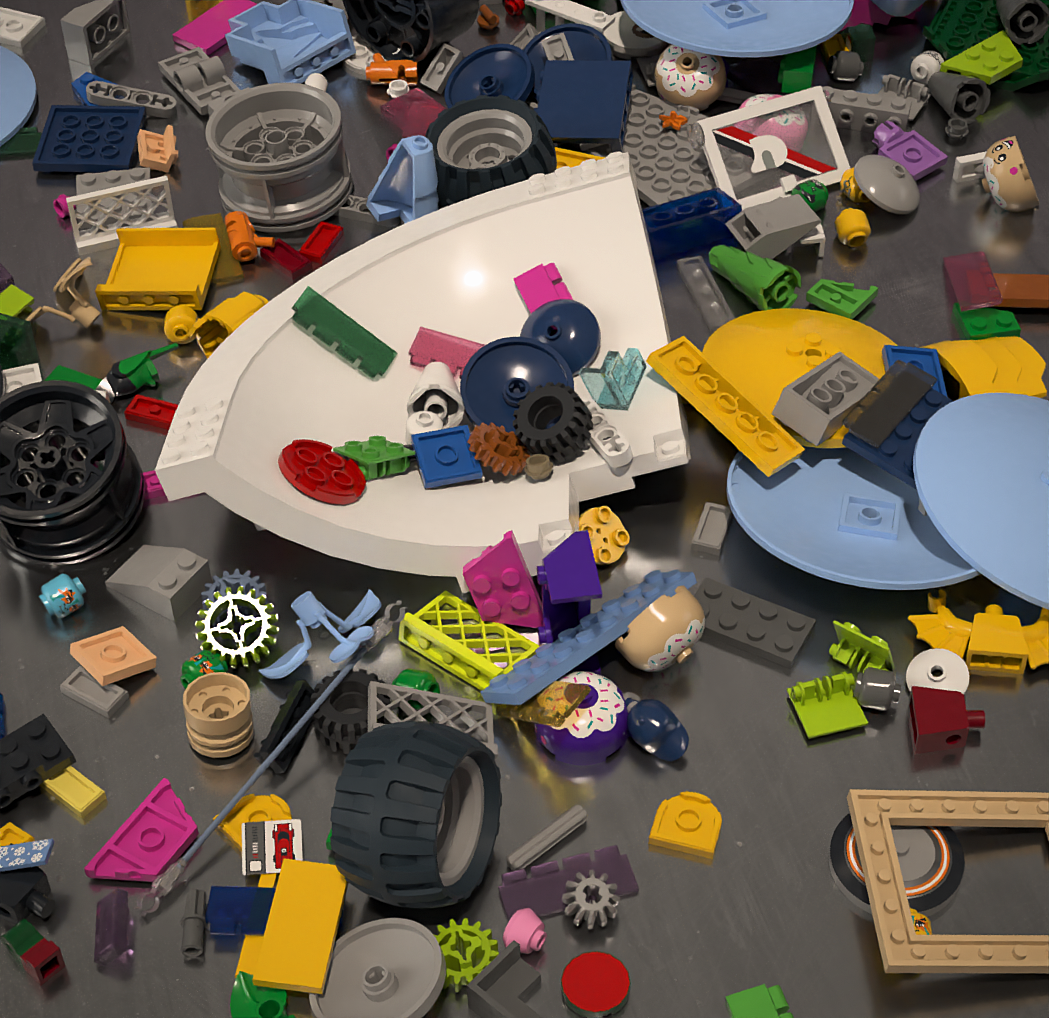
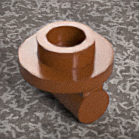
M486 5L480 6L479 11L481 15L477 18V24L487 30L498 26L500 22L499 16L494 14Z

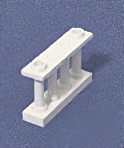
M525 0V4L536 8V31L538 34L545 30V11L555 15V26L565 24V19L576 24L590 26L602 34L615 22V17L570 0Z

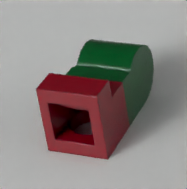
M22 919L0 937L5 948L16 959V962L40 986L66 966L60 948L53 941L46 940L26 919ZM52 960V963L48 969L40 971V968L42 966H44L47 962Z

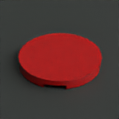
M299 439L293 440L292 444L282 449L278 458L279 468L284 477L303 493L323 502L341 505L353 503L360 498L366 486L363 472L352 459L347 461L340 455L332 452V446L319 441Z

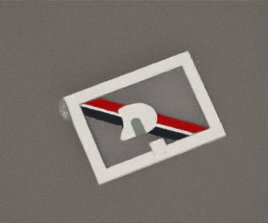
M821 85L699 120L687 126V137L691 146L695 149L703 147L727 217L739 214L748 207L770 202L779 197H789L796 185L810 179H815L826 187L841 182L843 173L850 169L828 107V104L831 103V96L828 90H822Z

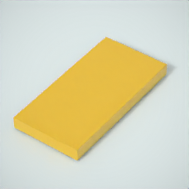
M283 859L252 979L253 985L323 994L349 883L345 880V876L338 871L336 865Z

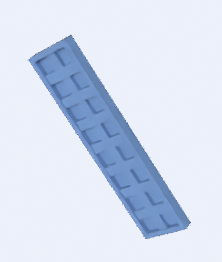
M655 570L644 576L645 580L623 590L624 595L618 599L605 602L599 612L583 617L580 620L581 624L559 633V639L537 648L534 656L516 662L512 666L513 670L509 673L491 679L490 685L481 691L485 703L523 704L629 630L627 626L664 594L672 597L677 594L675 589L678 586L684 585L689 589L698 583L694 573L680 572L679 570H672L670 572Z

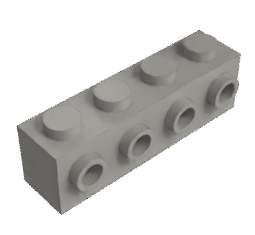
M829 86L822 87L836 127L874 133L881 123L884 124L885 121H891L904 132L907 131L911 100L860 93L854 90L834 89ZM812 101L810 123L822 125L814 101Z

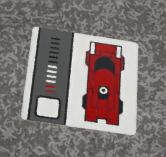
M300 819L242 823L243 875L280 873L284 858L303 861Z

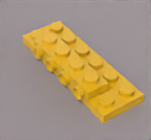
M685 336L657 349L648 356L646 362L766 476L770 477L801 457L806 450Z

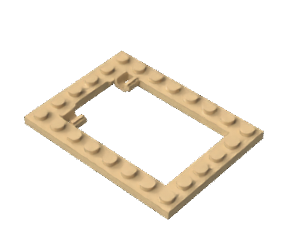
M849 790L847 801L885 973H1049V935H916L890 826L1045 828L1049 840V793Z

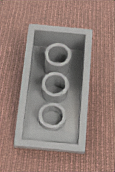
M838 352L784 387L771 414L778 418L783 425L799 433L807 442L818 446L830 438L882 388L885 382L843 353Z

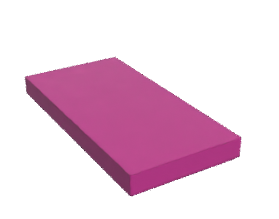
M223 0L172 34L173 41L191 50L200 47L208 56L227 43L225 34L231 32L228 20L257 5V3L250 0Z

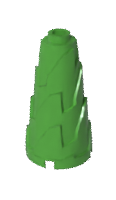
M718 245L709 252V264L713 270L730 281L731 285L743 293L746 299L756 305L759 310L790 308L796 301L798 295L794 293L795 287L801 289V276L793 267L770 258H762L749 251H741L732 246Z

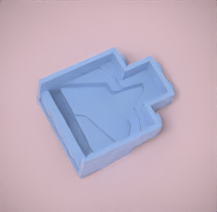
M288 0L281 5L263 1L229 19L231 32L225 34L231 56L239 58L243 64L263 70L268 84L285 82L301 84L306 81L310 74L321 73L356 53L345 11L312 0Z

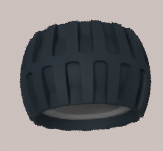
M482 95L467 101L465 99L459 101L451 108L440 112L437 119L430 123L425 135L433 146L438 177V209L495 189L529 180L535 174L543 173L546 175L554 173L557 169L555 147L541 117L534 109L531 110L525 102L510 99L508 96L487 97V95Z
M427 721L396 722L373 728L372 731L364 733L358 739V744L353 750H350L345 759V766L341 776L338 777L335 787L334 805L331 807V850L334 851L336 858L335 865L338 871L345 876V880L358 890L379 901L406 908L443 907L470 897L471 891L479 886L487 865L491 862L496 836H498L500 827V807L502 806L501 774L499 767L495 763V755L492 750L475 737L461 730Z

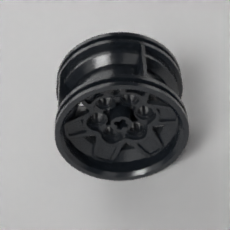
M64 380L31 383L14 389L0 397L1 540L20 557L46 565L79 563L96 557L113 547L129 532L136 522L145 498L143 471L135 453L126 442L123 426L113 406L94 389L83 384ZM105 460L103 470L101 471L99 470V462ZM21 499L25 503V508L16 505L15 502Z

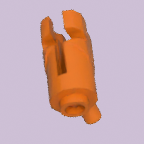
M375 53L373 55L374 62H371L370 66H366V81H371V85H389L393 80H404L408 86H418V62L412 60L384 61L380 53Z
M234 211L225 216L224 221L231 252L236 260L240 262L252 260L257 255V247L274 248L275 238L258 237L246 213Z

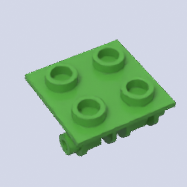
M371 436L368 441L363 442L347 441L344 446L333 448V451L358 461L359 469L363 472L365 480L405 472L410 466V460L407 456L415 455V451L405 448L402 443L390 442L384 436Z

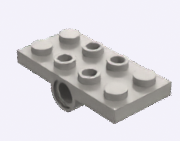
M200 47L158 62L159 70L201 115L208 114L207 103L240 91L226 75L220 58L218 56L209 58Z

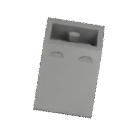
M799 194L745 208L725 224L746 252L749 251L762 258L773 259L805 234L812 231L822 221Z

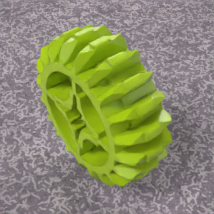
M243 586L238 587L237 594H233L231 588L227 587V596L222 598L221 594L217 591L214 593L217 602L213 603L209 599L205 601V605L210 609L209 611L199 610V616L205 620L196 621V628L203 630L196 634L197 640L204 641L200 646L202 651L211 649V652L214 654L219 653L221 662L225 660L227 663L228 659H230L232 669L237 668L239 660H242L244 668H248L249 662L247 659L253 657L254 662L258 664L261 662L258 655L259 652L266 656L270 654L265 644L276 645V639L270 635L279 633V628L271 625L278 621V616L270 614L274 610L272 604L264 605L266 596L260 595L254 600L256 597L255 589H250L246 596L244 595ZM237 606L249 607L255 610L260 617L243 616L239 613ZM228 608V618L224 622L217 624L218 627L213 628L218 615ZM234 615H236L238 622L241 624V640H239L237 633L233 629L235 623ZM258 627H262L258 639L247 647V636L257 631ZM214 638H230L236 642L238 650L224 648Z

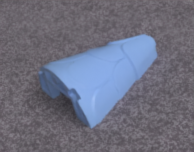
M422 135L403 138L389 157L388 164L378 177V181L369 194L366 206L377 222L400 216L403 222L407 223L439 210L438 177L433 146L429 139Z

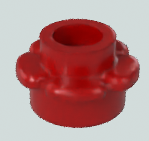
M505 0V10L509 15H522V11L525 9L523 0Z

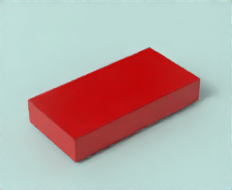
M321 221L298 252L310 261L322 264L344 235L343 227Z

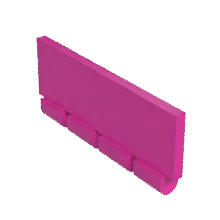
M541 263L513 278L530 313L541 305L553 300H573L566 284L561 282L563 279L555 263H549L545 266ZM554 329L550 336H554L558 329Z

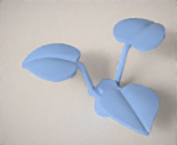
M368 589L367 594L359 605L343 621L326 609L311 591L303 593L294 600L291 607L300 618L296 623L301 628L304 642L294 646L271 666L259 669V672L267 678L278 679L287 676L298 668L309 656L307 651L312 647L306 626L315 629L323 624L341 643L331 652L329 659L333 663L345 660L354 654L361 644L366 643L375 634L372 627L359 626L363 625L381 608V601ZM326 616L340 625L338 631L328 622ZM352 627L357 628L348 638H344L340 634L349 631Z

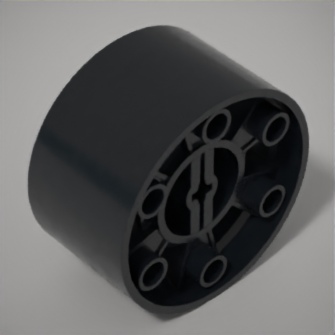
M342 0L347 15L359 36L374 52L380 53L388 61L412 60L419 62L440 49L443 42L448 44L468 31L474 24L479 10V0Z

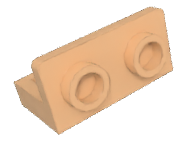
M167 125L163 135L142 129L139 130L137 141L140 166L168 173L171 165L175 164L178 158V150H175L176 136L173 134V126Z

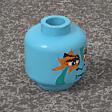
M60 574L45 583L41 588L42 595L39 598L50 616L56 614L59 618H64L84 605L82 594L86 593V590L78 577L71 579L67 574Z

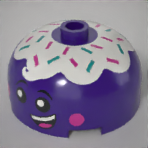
M580 671L563 675L547 686L538 698L535 709V733L538 742L555 754V759L567 764L585 766L606 761L607 756L614 753L619 747L623 748L629 735L627 729L628 710L623 692L614 682L600 674Z

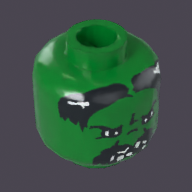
M810 179L796 185L791 192V196L799 194L814 212L822 210L826 206L829 197L826 186L815 179Z

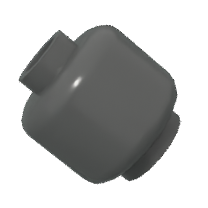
M837 51L834 55L830 56L827 70L833 80L853 83L858 76L862 75L864 63L861 62L858 53Z
M868 667L864 670V673L858 672L853 697H858V703L862 707L887 711L891 706V702L898 703L902 685L895 684L896 676L893 672Z

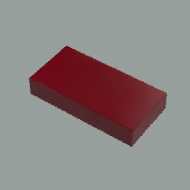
M280 238L275 240L274 248L263 247L260 249V256L292 280L313 268L312 261Z

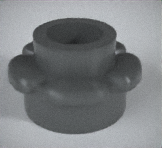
M952 118L948 121L945 132L952 139H961L969 133V130H967L968 123L962 118Z

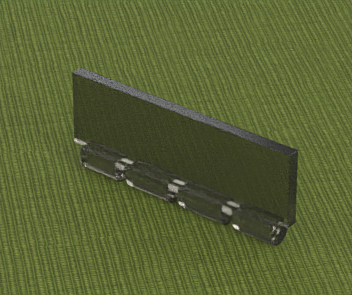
M896 360L886 371L885 375L871 388V391H868L856 407L842 420V423L849 429L851 434L878 449L934 386L937 378L909 362L906 364L901 360Z

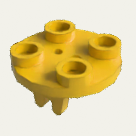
M607 506L591 508L579 517V531L588 530L595 563L597 565H609L618 560L625 550V545L629 543L630 537L620 519Z

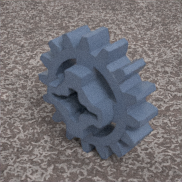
M236 569L234 574L231 575L227 571H223L224 577L219 578L214 575L213 584L205 583L206 591L201 592L203 609L207 611L210 609L205 605V601L209 599L213 603L217 602L214 595L217 591L221 594L222 598L227 596V587L231 588L233 594H237L238 587L243 586L244 595L246 596L250 589H255L256 597L254 600L260 595L266 596L265 604H268L265 583H261L259 576L252 578L251 571L245 572L244 575L240 574L239 569ZM237 606L241 615L257 618L255 610L246 606ZM228 608L218 615V624L228 618ZM234 615L235 622H238L236 615Z

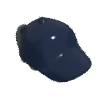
M631 692L623 693L628 710L627 729L630 737L643 749L660 759L674 761L682 757L688 748L689 736L685 727L670 708L659 700H641L640 697Z

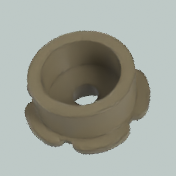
M535 454L527 458L524 471L535 480L545 479L551 473L553 463L550 462L547 455Z

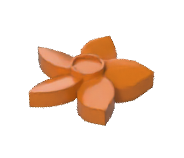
M675 111L670 112V117L659 115V119L664 121L662 128L671 126L675 130H680L681 125L688 122V118L677 115Z

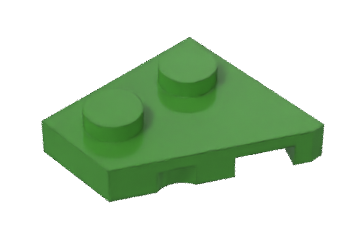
M821 279L806 293V301L830 313L853 319L877 297L878 287L870 286V290L854 289V283H838L833 280Z

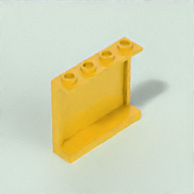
M117 228L116 232L120 245L106 284H97L95 289L101 310H170L178 305L187 306L193 310H202L221 248L216 228Z

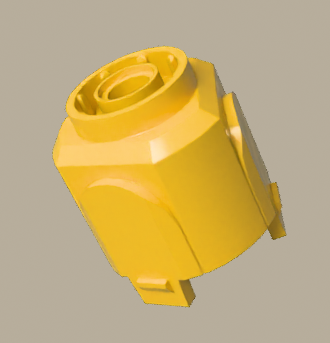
M243 291L235 298H227L201 319L199 318L192 325L187 335L190 338L196 335L198 344L208 359L228 336L269 301L263 296Z

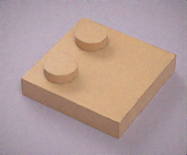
M124 626L70 644V654L102 686L156 667L157 657Z

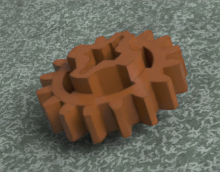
M484 422L480 426L476 425L467 441L471 445L469 451L476 453L474 456L476 460H480L484 467L491 466L494 473L501 471L504 476H507L509 472L514 476L518 472L521 473L526 466L527 458L530 457L527 454V447L521 445L522 441L513 431L508 433L505 431L504 426L501 425L499 427L492 422L489 426Z

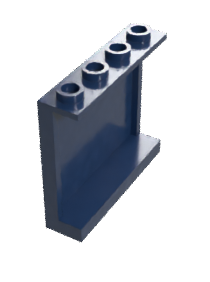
M546 60L545 68L540 72L541 89L537 90L538 108H534V110L545 123L553 143L611 144L612 153L623 151L634 78L631 61Z

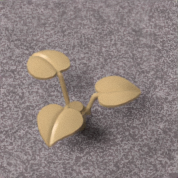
M90 257L83 261L81 258L76 259L61 276L53 289L55 293L58 290L63 293L67 289L76 299L68 309L72 312L71 315L48 306L38 307L20 325L15 337L14 346L18 348L22 333L38 317L46 312L66 318L72 323L77 320L87 329L96 321L101 312L83 299L74 287L75 280L80 275H84L83 271L87 266L93 265Z

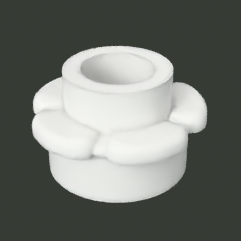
M393 80L389 83L387 94L391 95V98L395 100H402L410 94V88L404 80Z

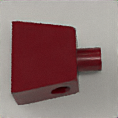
M919 686L911 687L908 709L915 754L962 748L966 745L969 729L985 728L984 710H966L964 694L961 692Z

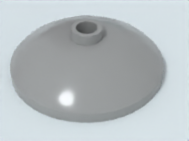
M866 155L861 157L855 164L854 176L863 193L875 204L896 214H909L917 208L920 202L918 185L910 172L899 162L882 155Z

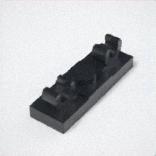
M305 679L297 680L292 690L287 692V700L285 704L280 705V711L270 728L271 730L267 738L261 741L262 747L259 753L254 754V757L261 765L310 709L311 695L315 691ZM312 716L270 764V767L276 773H284L313 719Z

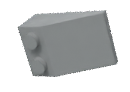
M95 0L74 8L60 20L68 59L89 66L95 63L131 31L125 0Z
M143 545L105 583L107 587L175 622L201 596V592L206 591L205 583H212L208 560L185 548Z

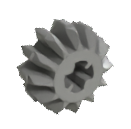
M592 869L589 870L587 878L578 872L575 875V882L567 881L565 889L568 892L562 895V902L568 904L564 911L566 916L576 914L574 919L576 926L581 924L582 920H586V926L590 930L593 929L596 920L600 926L604 927L607 924V917L614 918L616 916L617 910L614 906L619 905L620 897L614 894L617 890L616 883L606 885L608 878L606 873L602 874L600 879L595 878V871ZM590 895L596 897V902L593 900L592 904L587 903L585 900Z

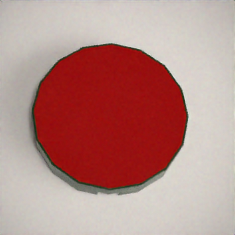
M600 951L584 952L572 958L565 966L561 977V991L568 1007L580 1016L603 1018V1015L610 1013L613 1015L619 1012L628 1001L631 988L629 972L622 961L613 955Z

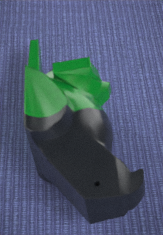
M174 343L153 351L148 350L114 363L111 370L95 390L107 391L112 405L117 397L133 393L142 385L156 386L160 379L152 360L178 349V344Z

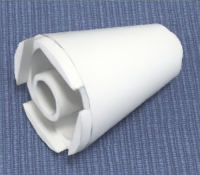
M432 362L424 368L408 400L407 412L408 417L419 411L435 413L441 418L443 429L457 427L460 424L464 415V402L450 368L445 363Z

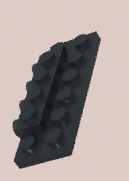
M44 713L0 739V808L6 807L16 798L29 790L37 788L45 780L77 762L74 754Z

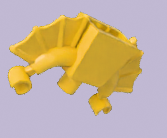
M939 590V598L933 597L930 592L928 593V610L937 614L908 616V620L917 629V639L927 642L932 649H946L956 653L963 659L968 644L965 658L968 670L1024 674L1027 660L1030 668L1033 670L1042 664H1049V610L1042 607L1037 622L1021 626L1020 619L1017 616L1003 615V608L1000 605L991 604L985 608V613L975 614L972 623L953 615L950 609L946 608V592Z

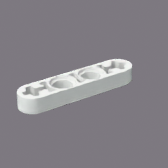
M581 398L592 414L593 418L591 421L593 425L600 423L593 426L592 430H589L591 433L590 442L609 465L621 467L628 464L633 458L628 440L592 398Z

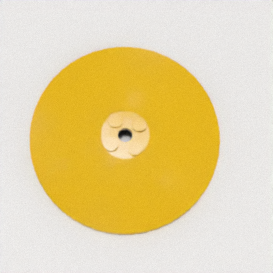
M782 308L752 312L730 320L714 331L708 338L702 353L801 446L845 448L846 446L842 444L843 437L889 389L882 356L884 345H898L877 330L844 316L817 310ZM841 352L885 383L830 438L815 446L813 443L807 442L792 428L783 425L771 413L784 387L836 353Z

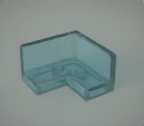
M628 348L623 359L619 351H608L600 369L581 368L579 375L592 399L601 409L628 411L647 366L638 348Z

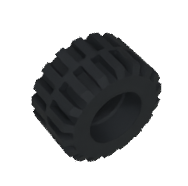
M548 382L542 387L540 384L535 387V391L532 393L529 390L525 394L526 398L524 400L520 399L517 404L519 409L515 410L513 414L515 417L513 427L516 430L517 437L532 455L545 454L552 463L556 459L562 462L566 461L567 456L574 457L577 455L575 452L578 449L582 450L586 446L584 441L589 440L591 437L589 430L593 429V422L591 421L593 417L588 407L569 385L565 386L564 383L560 382L554 385L553 382ZM561 416L554 426L545 429L546 425L553 418Z
M352 668L312 715L315 734L317 738H321V743L325 747L330 745L332 751L338 752L343 750V754H349L350 750H353L358 744V739L368 732L370 681L385 683L383 679L378 680V675L373 672L368 675L367 670L364 669L353 671ZM340 670L333 672L334 676L332 677L328 675L322 679L323 684L316 685L314 688L315 693L311 695V706L339 675ZM377 693V698L385 705L391 703L390 697ZM351 708L363 709L362 711L353 714L341 713L342 711ZM384 716L377 719V723L391 724Z

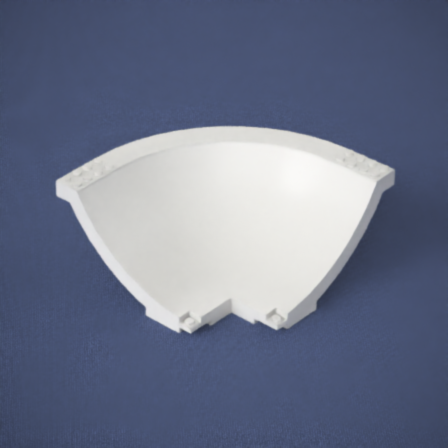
M613 152L606 158L597 161L595 159H588L579 166L571 168L563 166L556 169L554 173L546 175L543 173L535 174L529 180L474 196L407 222L335 258L269 301L244 321L218 346L200 367L186 388L174 414L155 468L168 501L205 492L236 514L253 522L257 531L267 529L280 537L329 556L375 568L427 576L456 577L462 593L470 591L463 576V566L472 559L480 557L482 551L490 545L492 547L503 540L506 532L513 531L531 576L537 575V566H542V559L572 533L579 531V502L635 488L636 476L688 464L689 459H691L688 422L681 394L646 362L650 353L671 343V338L638 197L637 179L629 152ZM541 263L543 266L555 263L563 279L561 282L566 284L573 300L585 305L596 317L601 332L600 346L595 358L588 367L573 376L574 391L580 398H592L628 440L633 458L624 466L613 467L609 465L590 440H585L584 444L586 446L582 450L578 449L575 452L577 455L574 457L567 456L566 461L562 462L556 459L551 473L545 479L535 480L528 476L524 469L521 473L518 472L516 476L510 472L507 476H504L501 471L494 473L491 466L484 467L480 462L483 472L480 479L425 489L417 461L410 462V466L405 472L366 480V486L360 498L353 503L344 505L323 502L303 493L284 477L279 468V455L283 448L292 444L293 440L308 439L332 446V452L340 455L347 461L351 458L333 451V448L344 446L347 441L363 442L368 441L371 436H384L390 442L407 445L405 441L406 421L409 418L407 403L424 368L432 362L445 363L450 368L460 392L463 370L473 354L486 344L497 339L520 337L522 327L531 313L513 278ZM464 412L463 420L458 426L468 425L471 434L475 427ZM528 450L527 454L532 456V453Z

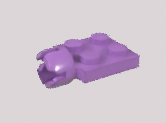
M885 121L884 124L881 123L874 131L875 139L872 142L879 149L878 155L899 162L910 172L915 181L947 163L948 156L915 130L904 132L894 122Z

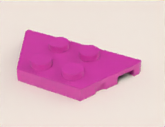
M512 530L504 534L503 540L494 547L490 545L482 551L480 557L472 559L463 566V576L482 621L537 628L543 626L542 602Z
M163 778L85 866L86 876L100 879L155 882L159 877L162 878L194 841L199 835L197 825L192 817L187 814L180 798H177L168 779Z

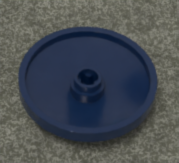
M576 23L557 25L536 35L523 50L531 60L535 70V80L530 95L537 99V90L541 89L540 72L544 70L546 60H548L541 40L564 33L574 60L613 61L612 51L605 36L590 26Z
M493 44L480 48L465 57L450 74L444 94L446 105L449 109L459 101L464 99L467 101L482 95H487V97L503 95L516 101L521 100L525 102L534 85L535 70L527 54L514 45Z
M519 336L497 339L486 344L473 354L463 370L460 394L464 402V412L474 427L476 425L480 426L483 422L489 426L492 422L496 426H504L505 431L508 433L511 431L515 433L516 430L513 427L515 417L513 414L515 410L519 409L517 404L520 399L524 400L526 398L525 394L529 390L532 393L535 391L536 386L541 384L544 387L548 382H553L554 385L558 382L564 383L565 386L569 385L574 390L571 370L564 358L555 349L539 340ZM561 416L553 418L546 425L545 429L554 426Z

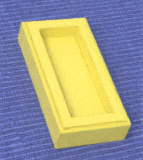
M71 765L39 785L82 819L106 799L105 791Z

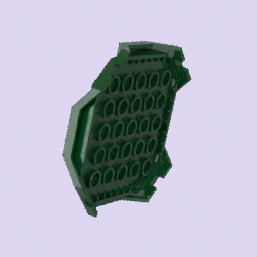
M942 0L930 26H923L922 34L946 60H949L1002 30L1005 33L1006 31L996 9L997 0ZM1040 0L1049 9V0ZM1049 27L1043 37L1032 44H1017L1011 40L1023 58L1022 67L990 85L986 84V86L1012 92L1035 82L1049 81Z

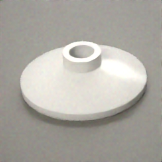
M940 648L929 649L918 654L910 662L906 672V683L909 692H911L912 686L958 691L965 694L969 686V671L963 659L956 653ZM934 670H941L943 672L940 677H934L931 673Z

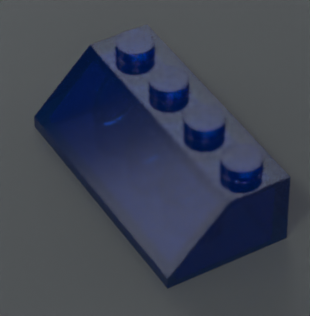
M717 187L642 209L653 259L660 260L670 254L684 253L690 248L707 246L720 239L733 238L734 235L725 223L742 211V205Z

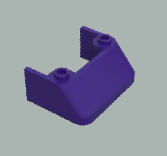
M588 530L572 533L542 559V566H537L538 583L542 585L543 626L537 627L540 645L553 643L559 639V633L581 624L580 620L591 614V599L603 597ZM597 652L566 674L580 671L601 674Z

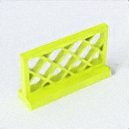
M446 590L414 615L407 612L399 624L398 640L481 691L490 685L491 679L509 673L513 670L512 666L516 662L531 658L536 654L535 650L540 647L502 623L482 621L478 609ZM447 603L456 608V610L440 611L439 607ZM441 619H457L458 625H442ZM462 619H474L479 624L463 625ZM423 620H436L437 625H429ZM481 633L482 639H465V634ZM486 633H498L503 636V639H487ZM446 634H460V639L454 640ZM505 647L506 653L489 654V648ZM510 647H521L527 651L524 653H511ZM469 648H483L484 654H477ZM507 662L508 667L502 669L494 663Z

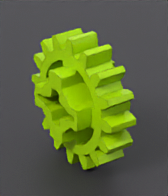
M468 918L463 919L462 925H457L454 919H451L450 927L447 929L439 924L437 926L438 936L433 934L444 953L446 961V976L443 989L447 988L449 984H454L455 992H459L462 985L467 986L499 955L497 939H492L491 929L482 932L481 922L479 921L473 926H469Z

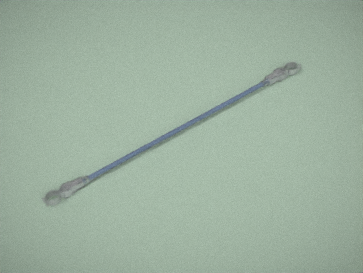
M397 600L396 604H389L386 607L385 617H380L372 625L375 631L372 638L361 645V649L187 853L182 858H179L177 862L172 863L164 873L155 878L150 892L146 891L139 895L137 899L138 907L134 908L136 910L142 909V900L147 894L157 893L154 897L155 904L152 909L142 911L141 916L145 917L146 913H152L158 909L160 904L159 898L169 895L174 889L175 882L183 874L184 868L188 864L187 862L360 658L366 652H369L371 648L376 647L383 638L388 637L393 630V622H401L404 619L405 609L408 607L399 609L400 616L396 621L388 620L391 608L394 605H401L402 601Z

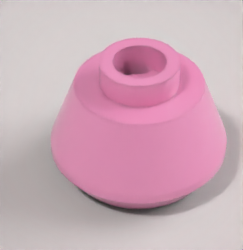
M519 909L511 917L503 934L505 948L515 940L520 944V953L530 954L533 950L539 951L546 940L547 933L544 932V923L532 909Z

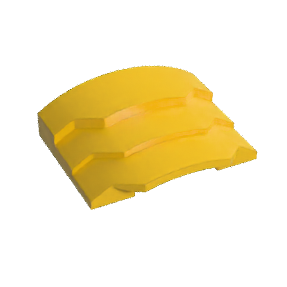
M1020 337L947 340L920 347L937 349L941 370H948L960 383L959 399L983 393H1014L1038 398L1047 396L1046 387L1041 379L1046 369V363L1039 353Z

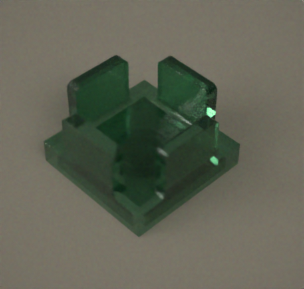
M0 313V364L2 370L39 363L40 359L30 321Z

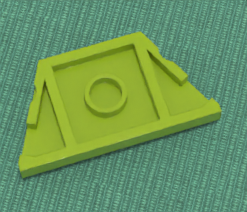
M1002 30L941 63L940 71L948 72L953 70L961 72V75L979 78L990 85L1021 68L1023 58L1007 34Z

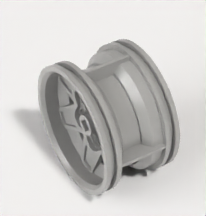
M300 83L266 84L247 89L223 102L210 116L206 125L205 135L210 155L217 166L219 193L223 208L227 214L234 211L246 213L254 229L257 231L287 232L310 227L327 219L337 212L339 207H342L348 200L353 187V178L350 163L345 152L341 112L337 102L328 93L316 87Z

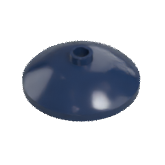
M558 299L547 302L533 311L525 321L520 337L539 340L555 349L567 362L572 376H575L588 367L595 358L600 346L601 332L596 317L585 305L570 299ZM554 329H558L554 336H550Z

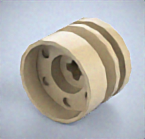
M214 672L200 676L188 685L183 694V707L188 740L192 748L201 755L212 758L229 757L246 748L254 736L251 696L246 682L237 675L226 672Z

